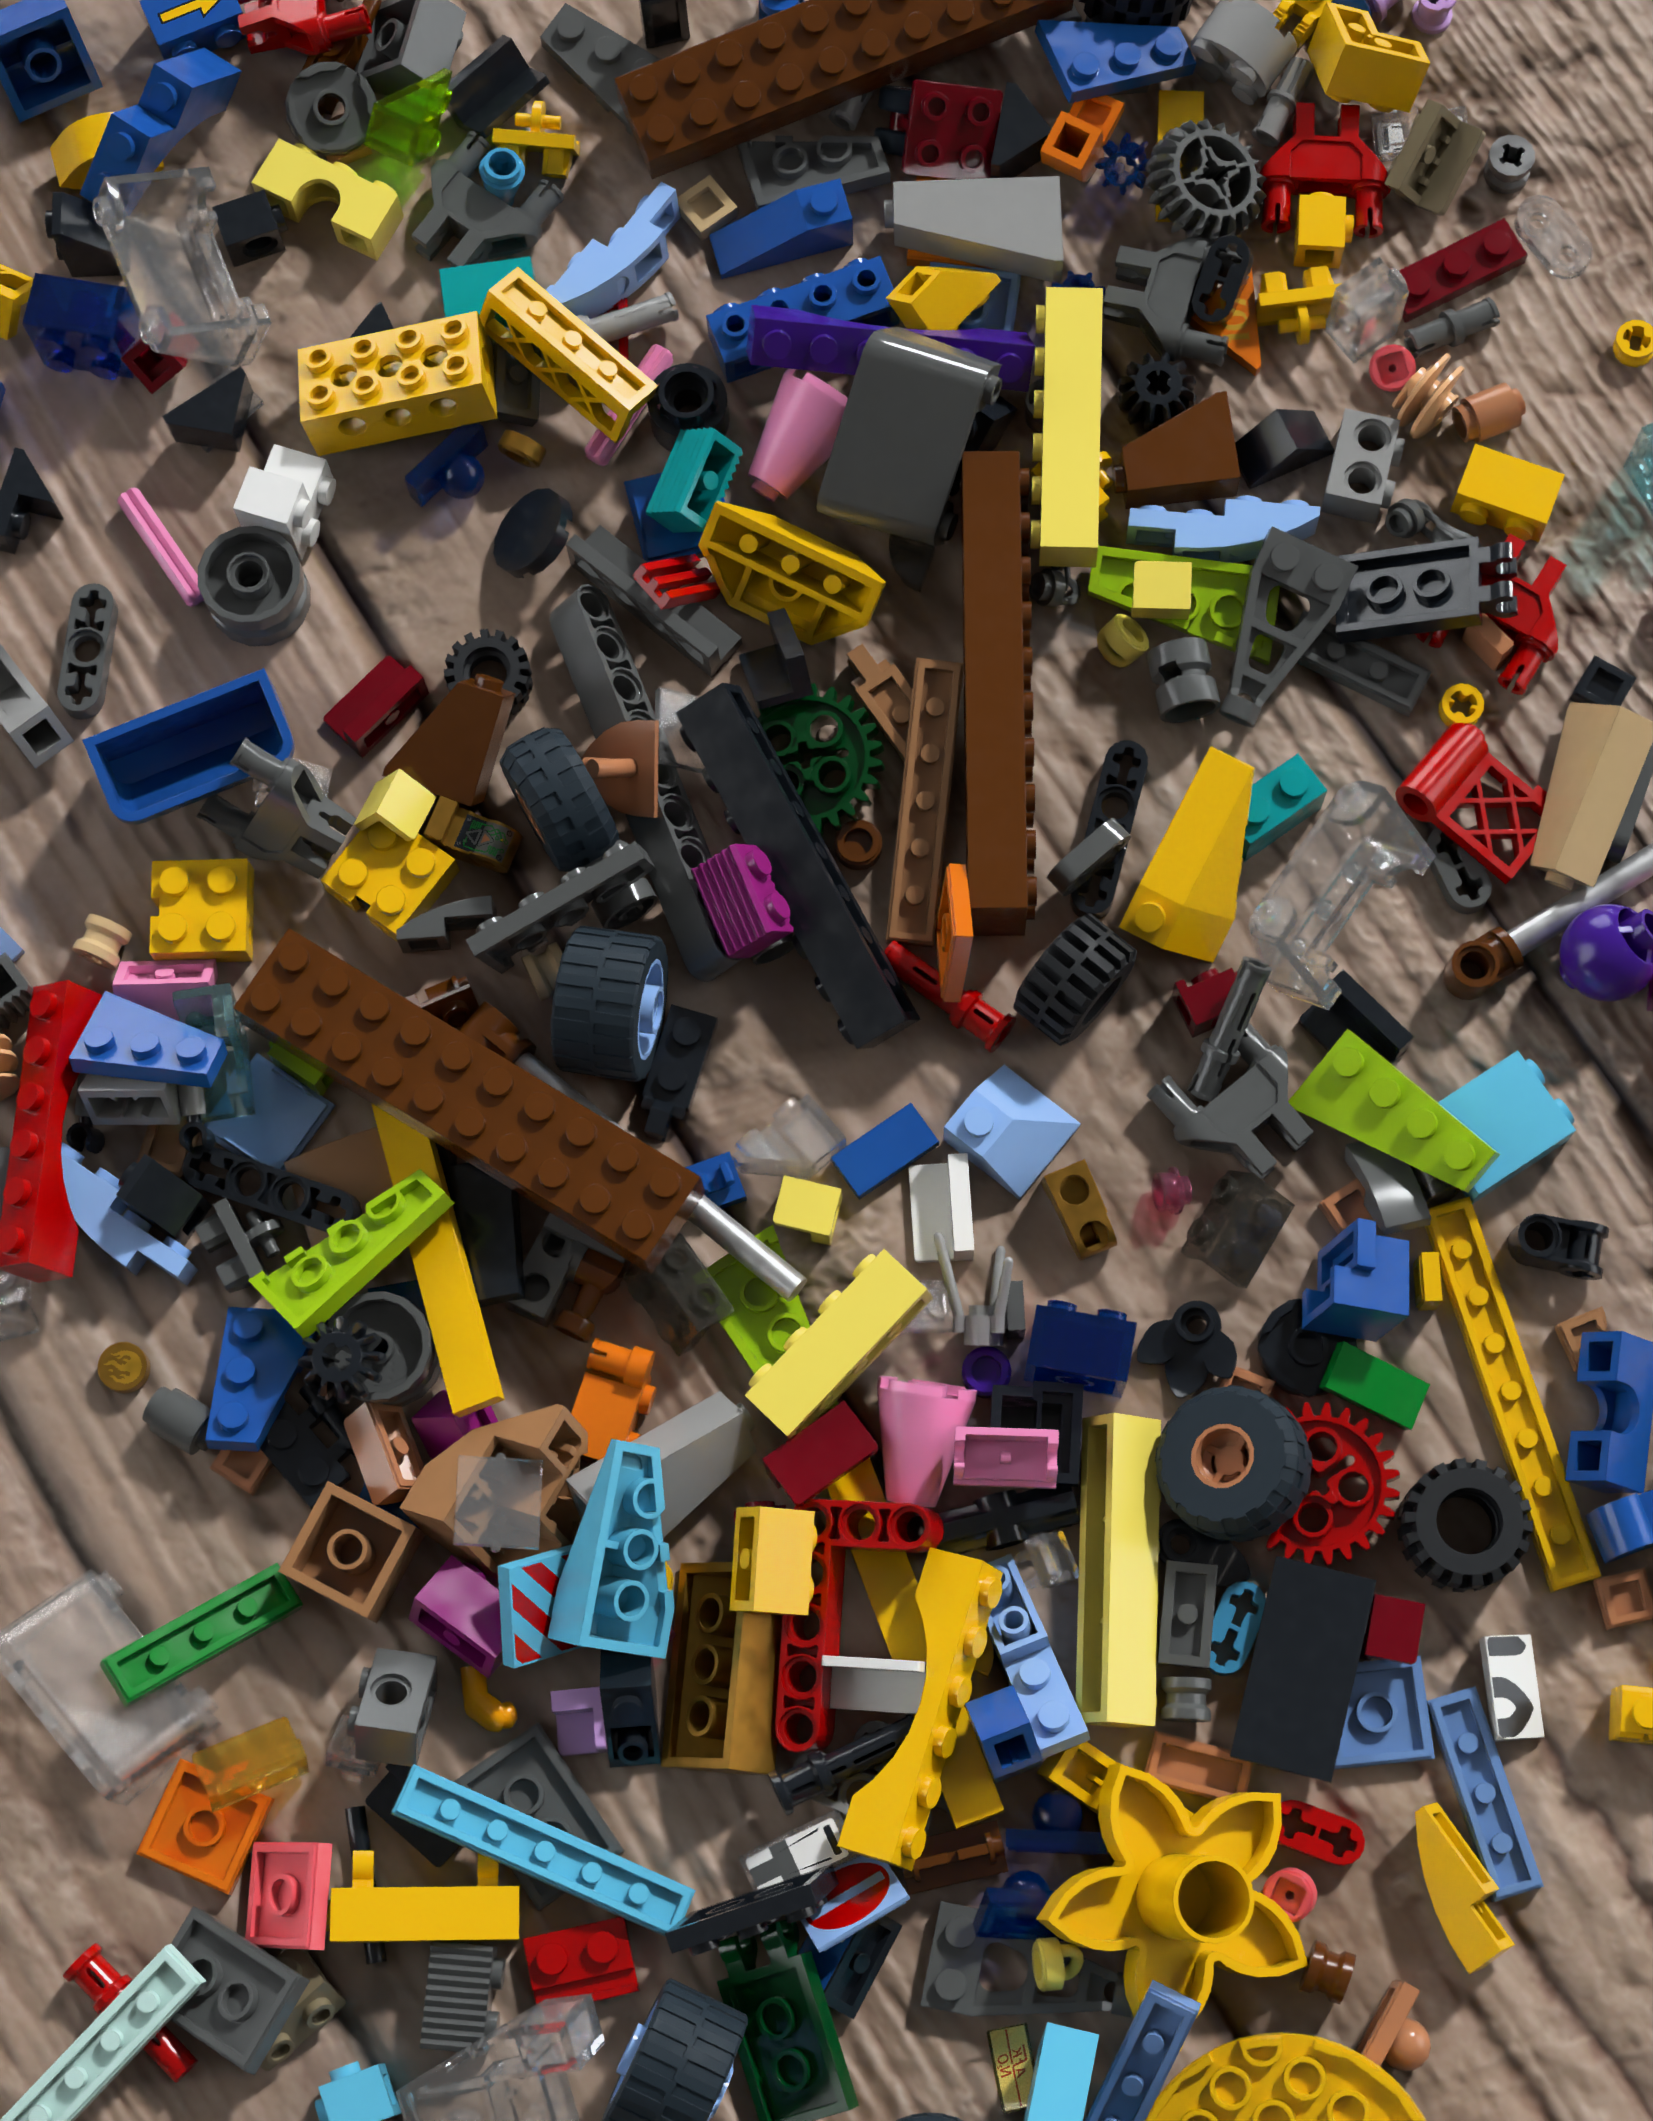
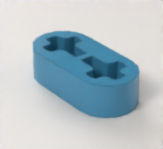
M1242 1581L1232 1584L1226 1589L1214 1613L1212 1643L1220 1645L1225 1639L1227 1631L1236 1634L1231 1650L1238 1654L1236 1661L1228 1659L1221 1666L1215 1663L1217 1654L1211 1651L1210 1668L1207 1670L1215 1675H1232L1241 1669L1247 1660L1260 1628L1266 1602L1265 1594L1254 1583ZM1243 1592H1247L1252 1595L1250 1604L1257 1607L1256 1614L1248 1612L1243 1617L1240 1626L1234 1625L1231 1622L1236 1612V1607L1229 1603L1230 1597L1239 1598Z

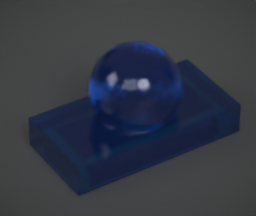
M479 422L459 426L405 475L404 479L410 497L419 506L423 507L442 488L448 495L456 499H470L479 493L484 484L485 472L476 457L488 447L484 427Z
M1062 1790L1048 1791L1035 1802L1032 1820L1036 1830L1005 1829L1004 1849H1007V1852L1106 1855L1108 1853L1101 1832L1078 1831L1083 1820L1082 1807L1074 1796Z
M1027 1869L1013 1872L1004 1881L1001 1888L986 1887L973 1921L976 1937L1027 1940L1057 1937L1036 1920L1054 1891L1050 1890L1047 1882L1039 1873Z

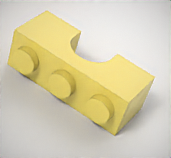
M278 139L251 182L255 192L265 190L270 206L279 204L283 216L297 223L300 222L306 210L315 203L331 201L338 204L339 207L331 219L337 241L376 261L404 218L398 195L392 187L378 180H375L373 183L359 177L352 168L344 163L334 162L332 164L323 160L313 150L301 143L292 145L282 139Z

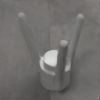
M940 1232L935 1233L934 1242L953 1315V1333H964V1345L1003 1346L1005 1312L1011 1283L1013 1259L1011 1257L1005 1258L1006 1250L1003 1246L996 1248L989 1306L969 1305V1315H964L943 1234Z

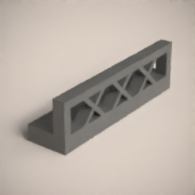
M601 525L585 541L574 534L566 543L570 564L573 568L711 678L743 644L740 635L698 602L663 610L660 609L632 576L642 563L648 562ZM666 588V589H661L660 591H661L662 594H663L665 591H668V590H667V588Z

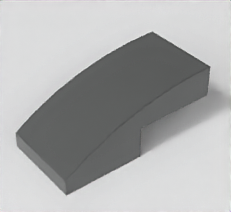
M492 895L455 901L439 906L410 920L396 930V940L402 952L451 950L450 931L474 930L484 921L497 916V909Z
M1361 1141L1346 1144L1344 1160L1365 1188L1364 1206L1384 1235L1430 1225L1431 1215L1409 1164Z

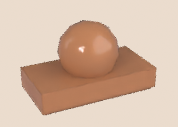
M1397 1979L1392 1981L1355 2051L1379 2066L1385 2060L1392 2068L1400 2071H1413L1421 2067L1430 2054V2036L1426 2028L1418 2021L1407 2018L1420 1990L1405 1981Z

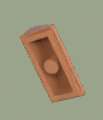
M365 1402L345 1418L344 1427L372 1503L377 1506L404 1501L424 1465L402 1406Z

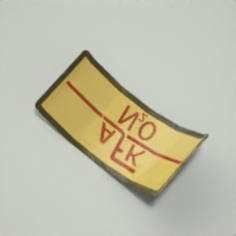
M1027 2023L988 2030L986 2033L1003 2114L1026 2110L1035 2065Z

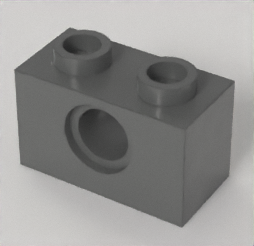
M377 1648L372 1667H364L359 1682V1698H362L360 1706L353 1705L351 1707L348 1718L347 1736L355 1737V1759L409 1767L413 1764L417 1765L437 1694V1656Z

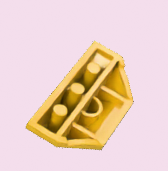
M720 501L715 502L698 544L729 606L768 625L767 613L785 608L797 638L809 645H814L867 626L886 584V581L857 555L775 515Z

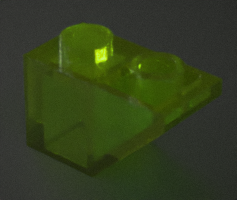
M443 68L375 102L364 145L410 167L427 157L433 156L441 141V131L438 130L441 115L447 110L452 97V90L448 88L452 71Z

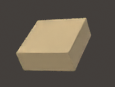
M708 175L677 197L681 217L701 241L738 216V207L711 175Z

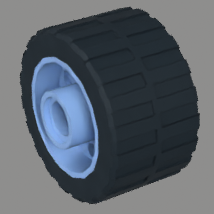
M580 926L574 930L566 943L556 977L551 1016L553 1059L559 1070L564 1072L633 1082L641 1081L651 1069L664 1023L668 992V957L665 944L659 936Z
M672 1978L666 1980L644 2024H637L616 2069V2073L620 2074L601 2121H709L718 2109L734 2072L733 2063L748 2024L747 2015Z

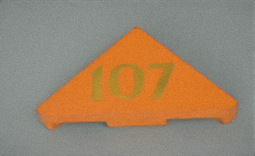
M1251 268L1247 284L1244 285L1238 305L1231 319L1217 326L1208 325L1201 321L1195 313L1191 317L1190 325L1197 331L1218 336H1228L1229 343L1226 354L1256 376L1260 372L1261 356ZM1223 285L1215 291L1213 297H1210L1204 303L1208 308V315H1213L1216 309L1224 310L1226 303L1220 298Z

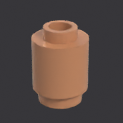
M1503 382L1461 399L1460 405L1452 408L1453 424L1463 442L1466 443L1474 440L1479 443L1519 427L1522 422L1521 416L1526 413L1525 402L1517 388L1511 389L1507 383Z

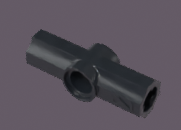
M1056 1486V1489L1035 1488L1017 1493V1490H1008L973 1501V1505L938 1513L944 1524V1535L942 1541L935 1549L959 1555L983 1548L986 1551L1000 1550L1030 1540L1029 1536L1080 1524L1071 1486Z

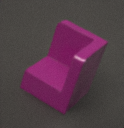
M447 1390L439 1391L411 1418L432 1459L472 1429L498 1422L491 1406L460 1418L452 1413Z

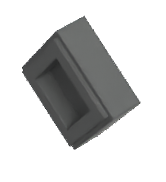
M1023 1280L1011 1281L1005 1312L1004 1336H1007V1339H1024L1026 1328Z

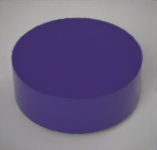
M984 1346L974 1349L966 1356L961 1374L966 1389L977 1390V1397L991 1398L993 1385H1009L1012 1371L1010 1361L1002 1351L994 1347Z

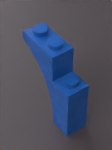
M205 47L154 63L138 104L111 113L80 195L116 218L127 215L149 177L172 148L198 124L215 114L226 111L242 71Z

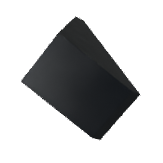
M1007 82L991 161L990 178H1014L1040 162V150L1051 131L1050 126L1016 83Z
M240 366L162 417L176 442L240 452L253 390L246 373Z
M1276 409L1235 442L1239 470L1249 490L1334 453V448L1315 412L1308 410Z

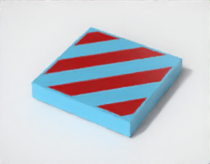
M573 1544L498 1566L504 1666L515 1669L583 1647L548 1638L557 1586Z

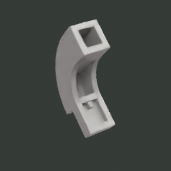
M0 643V724L36 769L74 742V740Z

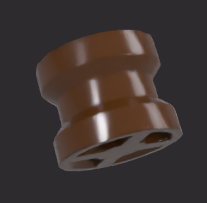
M1315 1940L1307 1957L1308 1966L1304 1967L1299 1990L1307 1993L1314 1991L1326 1994L1329 2001L1340 2005L1353 1973L1356 1955L1346 1951L1340 1954L1329 1951L1325 1943Z

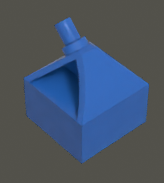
M22 0L0 10V81L19 122H23L103 87L64 0Z

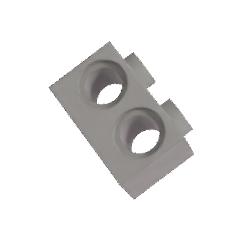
M1345 408L1320 512L1375 524L1380 507L1390 508L1396 481L1387 480L1390 465L1399 467L1405 439L1397 437L1401 420ZM1371 441L1376 443L1380 449L1368 451L1362 448L1359 443ZM1362 483L1371 492L1360 494L1353 491L1349 485Z

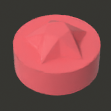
M1396 344L1386 345L1378 349L1373 354L1369 363V374L1373 383L1379 389L1386 392L1401 391L1407 381L1416 373V363L1411 352L1405 347Z
M1283 1868L1275 1872L1267 1879L1263 1887L1262 1894L1275 1901L1288 1914L1292 1922H1297L1310 1914L1317 1902V1889L1314 1881L1306 1872L1297 1868Z

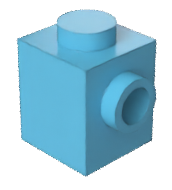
M359 2061L342 2066L329 2072L330 2083L318 2087L321 2098L315 2100V2107L320 2121H384L402 2114L385 2063L377 2064L361 2070Z

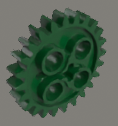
M811 683L813 695L771 706L770 708L758 709L761 714L758 720L770 742L779 734L791 736L789 746L785 750L776 753L790 779L799 781L797 792L823 837L824 824L830 822L837 831L841 830L840 817L844 814L852 820H858L854 809L856 803L868 807L872 805L865 790H880L881 785L871 773L885 770L883 761L873 758V756L884 751V746L881 741L871 740L879 733L876 724L868 723L863 725L869 717L867 710L862 707L852 712L855 704L852 696L847 695L837 703V692L834 687L831 686L826 691L824 697H820L816 684ZM826 725L838 727L837 735L831 741L819 742L815 740L816 733L821 727ZM843 750L849 752L846 757L840 758L835 756ZM812 753L814 758L810 760L811 767L803 769L800 764L804 762V755ZM841 770L846 773L845 780L840 786L836 788L823 786V780L829 772Z

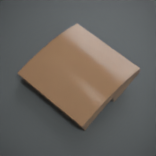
M377 1127L327 1143L284 1162L287 1172L343 1190L355 1196L361 1204L362 1215L366 1213V1203L393 1187ZM293 1184L291 1186L299 1208L304 1201V1190L299 1184ZM318 1201L315 1209L334 1217V1220L336 1218L344 1219L346 1215V1210L342 1209L340 1204L332 1206ZM304 1225L311 1247L329 1237L327 1232Z

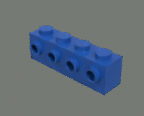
M881 256L871 259L858 258L852 260L842 269L828 274H811L805 277L799 284L784 289L771 288L759 294L755 299L741 304H724L718 307L712 314L706 315L708 336L726 382L730 383L774 368L750 365L746 346L751 305L798 309L821 316L869 325L892 327L900 324L899 316L886 299L894 288Z

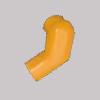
M472 1666L460 1668L463 1703L466 1714L487 1731L500 1732L502 1729L513 1727L517 1721L516 1707L510 1701L501 1703L497 1698L489 1694L487 1678Z

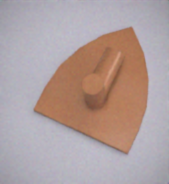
M659 720L620 722L605 730L591 743L581 760L606 804L621 813L637 817L658 818Z

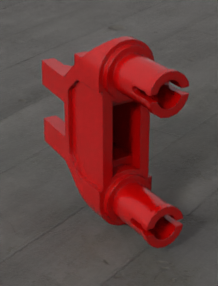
M238 0L239 5L244 4L245 11L244 14L238 15L239 29L242 35L247 34L248 49L251 54L288 47L307 55H319L330 52L331 48L334 47V42L363 34H372L370 18L364 4L327 15L325 0H258L255 2H250L253 0Z
M1296 103L1292 138L1266 162L1259 174L1267 178L1263 183V187L1260 188L1267 195L1263 202V219L1261 222L1263 231L1273 233L1275 216L1278 217L1277 234L1290 230L1291 195L1328 192L1334 196L1355 199V225L1353 232L1356 236L1365 237V227H1367L1368 221L1369 238L1382 235L1383 199L1391 191L1384 183L1389 174L1379 158L1359 137L1360 105L1341 104L1340 118L1337 121V136L1314 135L1315 103Z
M1510 533L1504 542L1512 543L1513 557H1516L1518 561L1526 542ZM1552 556L1549 557L1532 585L1518 577L1498 579L1482 574V586L1492 585L1499 581H1512L1513 596H1517L1518 599L1517 616L1498 618L1485 613L1517 647L1504 671L1498 677L1499 684L1507 690L1515 675H1519L1515 686L1511 690L1513 694H1525L1527 686L1540 665L1553 660L1558 652L1557 628L1549 597L1560 581L1567 565ZM1451 629L1434 631L1428 646L1440 648ZM1430 632L1417 633L1415 635L1424 643Z

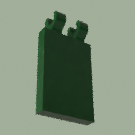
M782 1920L768 1925L769 1929L760 1933L761 1941L767 1950L771 1964L756 1968L758 1947L755 1936L739 1940L737 1935L720 1941L721 1945L718 1946V1950L729 1977L717 1981L723 2003L746 2014L748 2017V2024L739 2046L738 2054L759 2121H815L858 2107V2100L812 1952L808 1951L798 1955L799 1929L797 1923H787L786 1920Z

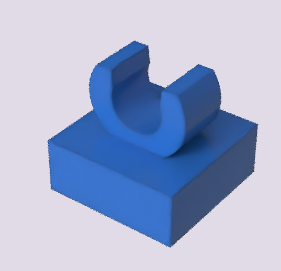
M730 1151L685 1167L701 1177L705 1189L704 1195L721 1209L747 1201Z

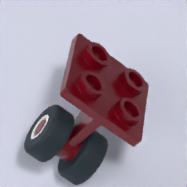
M919 79L913 81L912 88L892 85L882 86L880 88L878 106L880 109L891 111L889 128L877 127L874 131V136L879 137L884 153L903 156L901 170L905 174L953 180L990 178L991 161L999 125L1003 92L992 88Z

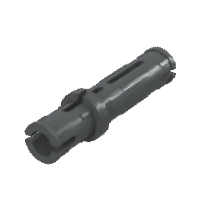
M1247 956L1242 958L1237 976L1221 1009L1210 1038H1205L1200 1050L1203 1054L1187 1088L1197 1098L1209 1102L1214 1100L1220 1092L1230 1066L1238 1061L1240 1041L1259 1001L1263 987L1272 972V968L1268 967V964L1258 959Z

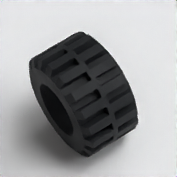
M1086 914L1066 927L1040 956L1020 985L1013 1008L1059 1046L1067 1044L1076 1039L1089 1027L1121 988L1134 966L1137 950L1092 914Z
M1466 1458L1454 1459L1449 1464L1443 1462L1424 1474L1404 1497L1405 1502L1399 1509L1397 1518L1401 1520V1527L1397 1530L1398 1541L1404 1542L1405 1549L1402 1553L1406 1561L1412 1559L1417 1566L1414 1571L1421 1578L1425 1575L1433 1580L1431 1585L1441 1589L1445 1586L1452 1587V1592H1465L1468 1589H1474V1591L1481 1590L1498 1582L1513 1571L1520 1563V1558L1527 1553L1530 1542L1527 1541L1528 1535L1533 1532V1521H1528L1527 1513L1531 1510L1528 1499L1522 1501L1518 1494L1522 1487L1516 1480L1511 1484L1505 1479L1504 1476L1507 1472L1499 1466L1492 1470L1486 1467L1487 1461L1476 1459L1473 1463L1466 1462ZM1454 1497L1467 1498L1476 1502L1485 1510L1491 1522L1492 1537L1489 1545L1483 1551L1477 1554H1464L1455 1551L1443 1541L1437 1528L1436 1517L1439 1507L1446 1500Z

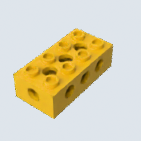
M477 311L298 349L300 423L318 456L497 419L493 348Z

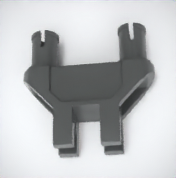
M469 131L466 138L448 159L437 160L431 167L434 206L412 233V239L418 243L415 247L416 252L431 262L447 242L455 236L461 241L448 256L447 261L451 266L457 267L485 263L488 259L513 255L528 250L542 237L541 225L558 204L562 203L564 200L563 193L554 184L548 189L550 181L541 179L538 186L520 208L511 207L469 179L471 174L480 165L483 157L492 150L490 144L482 136L476 141L477 133Z
M1201 236L1197 238L1189 237L1157 252L1120 245L1115 261V266L1118 267L1116 279L1146 288L1142 292L1108 285L1103 299V306H1105L1104 319L1140 328L1155 351L1160 356L1167 352L1171 362L1180 361L1182 357L1217 364V366L1222 367L1224 363L1223 356H1226L1229 337L1189 329L1190 326L1188 324L1193 309V294L1209 249L1214 242H1209V238ZM1220 252L1218 258L1224 263L1221 276L1227 277L1232 264L1240 265L1242 258L1236 252Z
M245 737L229 765L237 767L266 785L265 791L268 792L267 796L256 812L251 810L248 814L215 794L207 798L196 817L203 819L234 838L232 841L235 844L234 848L245 855L258 860L285 861L319 879L329 863L327 860L339 850L346 838L345 836L357 818L324 796L316 778L306 766L293 758L290 760L285 758L281 761ZM313 851L317 852V853H318L319 855H321L322 857H320V856L314 854Z
M1249 1022L1238 1047L1240 1056L1249 1065L1246 1069L1248 1072L1208 1105L1196 1107L1170 1075L1161 1080L1162 1084L1160 1086L1157 1083L1146 1096L1175 1126L1173 1129L1175 1133L1174 1138L1178 1143L1194 1149L1233 1154L1258 1182H1261L1274 1171L1277 1161L1255 1136L1260 1130L1269 1124L1294 1153L1310 1141V1136L1314 1131L1288 1102V1055L1286 1050L1282 1046L1278 1047L1276 1044L1270 1046Z

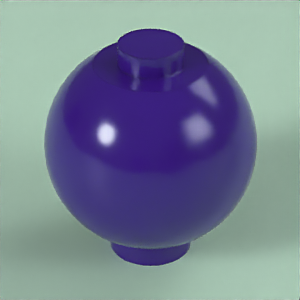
M1602 904L1578 914L1567 926L1560 943L1559 957L1561 965L1559 970L1564 982L1581 994L1604 1002L1624 1000L1640 992L1653 977V912L1644 909L1637 913L1626 906Z

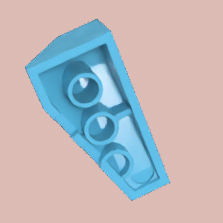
M611 1439L557 1586L548 1633L549 1639L583 1647L666 1658L675 1607L673 1590L667 1588L665 1561L670 1560L669 1543L663 1542L661 1513L665 1510L660 1448Z

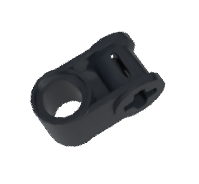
M1533 1214L1526 1217L1510 1232L1508 1250L1511 1257L1517 1263L1524 1266L1559 1272L1565 1276L1577 1279L1599 1280L1602 1279L1603 1269L1599 1267L1603 1239L1608 1238L1609 1228L1590 1221L1569 1220L1545 1214ZM1525 1230H1535L1543 1236L1545 1241L1543 1251H1536L1527 1245L1524 1238Z

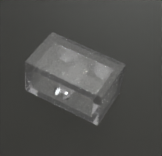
M1378 257L1335 288L1325 331L1353 364L1397 333L1409 294L1406 280L1402 274L1393 267L1389 268Z

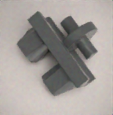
M224 1198L213 1204L217 1213L209 1216L197 1225L195 1230L209 1254L232 1242L238 1256L215 1268L226 1290L229 1293H233L251 1286L252 1284L248 1280L259 1272L264 1271L267 1276L269 1275L256 1247L261 1246L267 1258L278 1255L280 1250L274 1239L282 1234L284 1226L280 1219L265 1221L259 1209H255L246 1214V1218L251 1226V1229L246 1231L235 1207L230 1205L227 1198Z

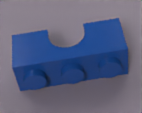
M1624 1331L1582 1332L1577 1382L1589 1386L1595 1392L1599 1403V1418L1593 1431H1571L1565 1481L1601 1493H1644L1653 1414V1342Z

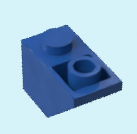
M1013 1685L965 1703L994 1784L1042 1765L1043 1759L1033 1729Z

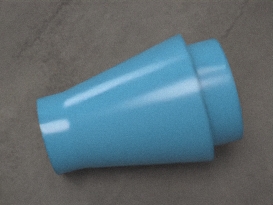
M495 148L488 152L481 160L479 173L485 189L512 207L515 195L525 175V166L513 150Z

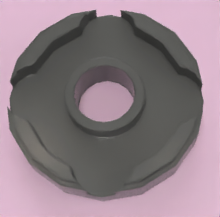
M336 61L318 62L302 70L290 85L285 101L287 124L295 139L315 153L324 156L345 155L359 148L370 136L377 116L375 94L367 79L359 72L348 68L347 65ZM326 97L336 98L342 103L344 114L338 120H326L318 111V103Z

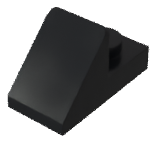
M19 448L14 449L0 490V551L12 554L16 553L19 541L24 540L29 533L31 525L30 513L59 520L64 519L23 449Z

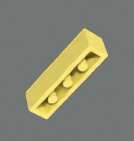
M885 1249L877 1256L870 1254L864 1258L852 1274L855 1278L854 1281L842 1293L836 1290L830 1294L818 1309L820 1316L808 1329L800 1327L785 1342L783 1349L786 1352L773 1366L770 1363L765 1364L750 1379L748 1385L751 1389L745 1396L788 1438H792L819 1419L933 1299L928 1289Z

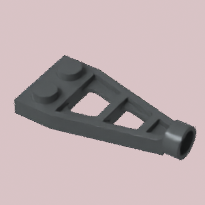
M1273 526L1269 529L1249 573L1228 693L1219 710L1222 716L1243 726L1254 727L1263 704L1339 610L1357 571V565ZM1276 586L1283 587L1309 601L1310 609L1308 614L1294 630L1283 631L1269 624L1266 619L1269 592ZM1260 634L1284 646V653L1273 671L1269 674L1261 673L1249 665V656L1254 640ZM1242 693L1247 694L1251 697L1252 702L1238 695Z
M940 1901L920 2006L971 2017L1111 2011V2014L1130 2018L1132 2016L1125 1996L1123 1972L1118 1971V1973H1115L1084 1958L1083 1966L1078 1973V1988L1073 1996L1068 1998L1042 1996L1036 1990L1032 1966V1946L1036 1939L1044 1937L993 1912ZM995 1942L1002 1943L1020 1952L1025 1957L1028 1964L1026 1980L1020 1988L1013 1991L992 1992L982 1987L979 1981V1974L984 1950L989 1944ZM1070 1957L1063 1958L1065 1966L1070 1963ZM1116 1982L1111 2003L1104 1996V1988L1108 1983Z

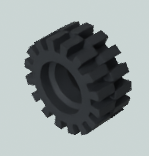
M481 629V637L475 639L472 632L464 635L466 643L461 645L457 641L452 646L454 655L447 654L445 660L447 669H444V677L449 692L459 681L470 679L473 669L479 663L488 660L499 662L507 670L502 689L516 693L511 708V713L515 715L520 711L518 703L521 701L526 704L529 699L528 689L532 690L533 686L532 671L524 648L519 647L518 640L511 636L509 639H506L504 632L496 630L495 636H490L488 629Z

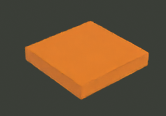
M949 863V866L946 867L936 921L935 936L941 998H943L944 1002H961L973 941L966 864Z
M180 1758L136 1854L227 1895H232L253 1849V1842H256L275 1799Z

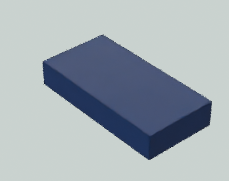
M909 1103L833 1155L831 1162L860 1200L939 1146V1140L913 1104Z

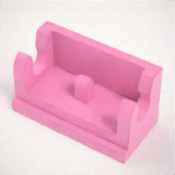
M955 1426L953 1485L1056 1489L1059 1430Z

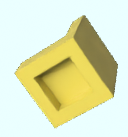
M1136 561L1134 564L1131 617L1188 619L1191 610L1192 562Z
M399 768L375 783L354 826L362 831L380 821L405 841H411L416 838L437 797Z
M784 1175L773 1215V1222L778 1226L811 1233L812 1242L831 1246L842 1203V1189Z

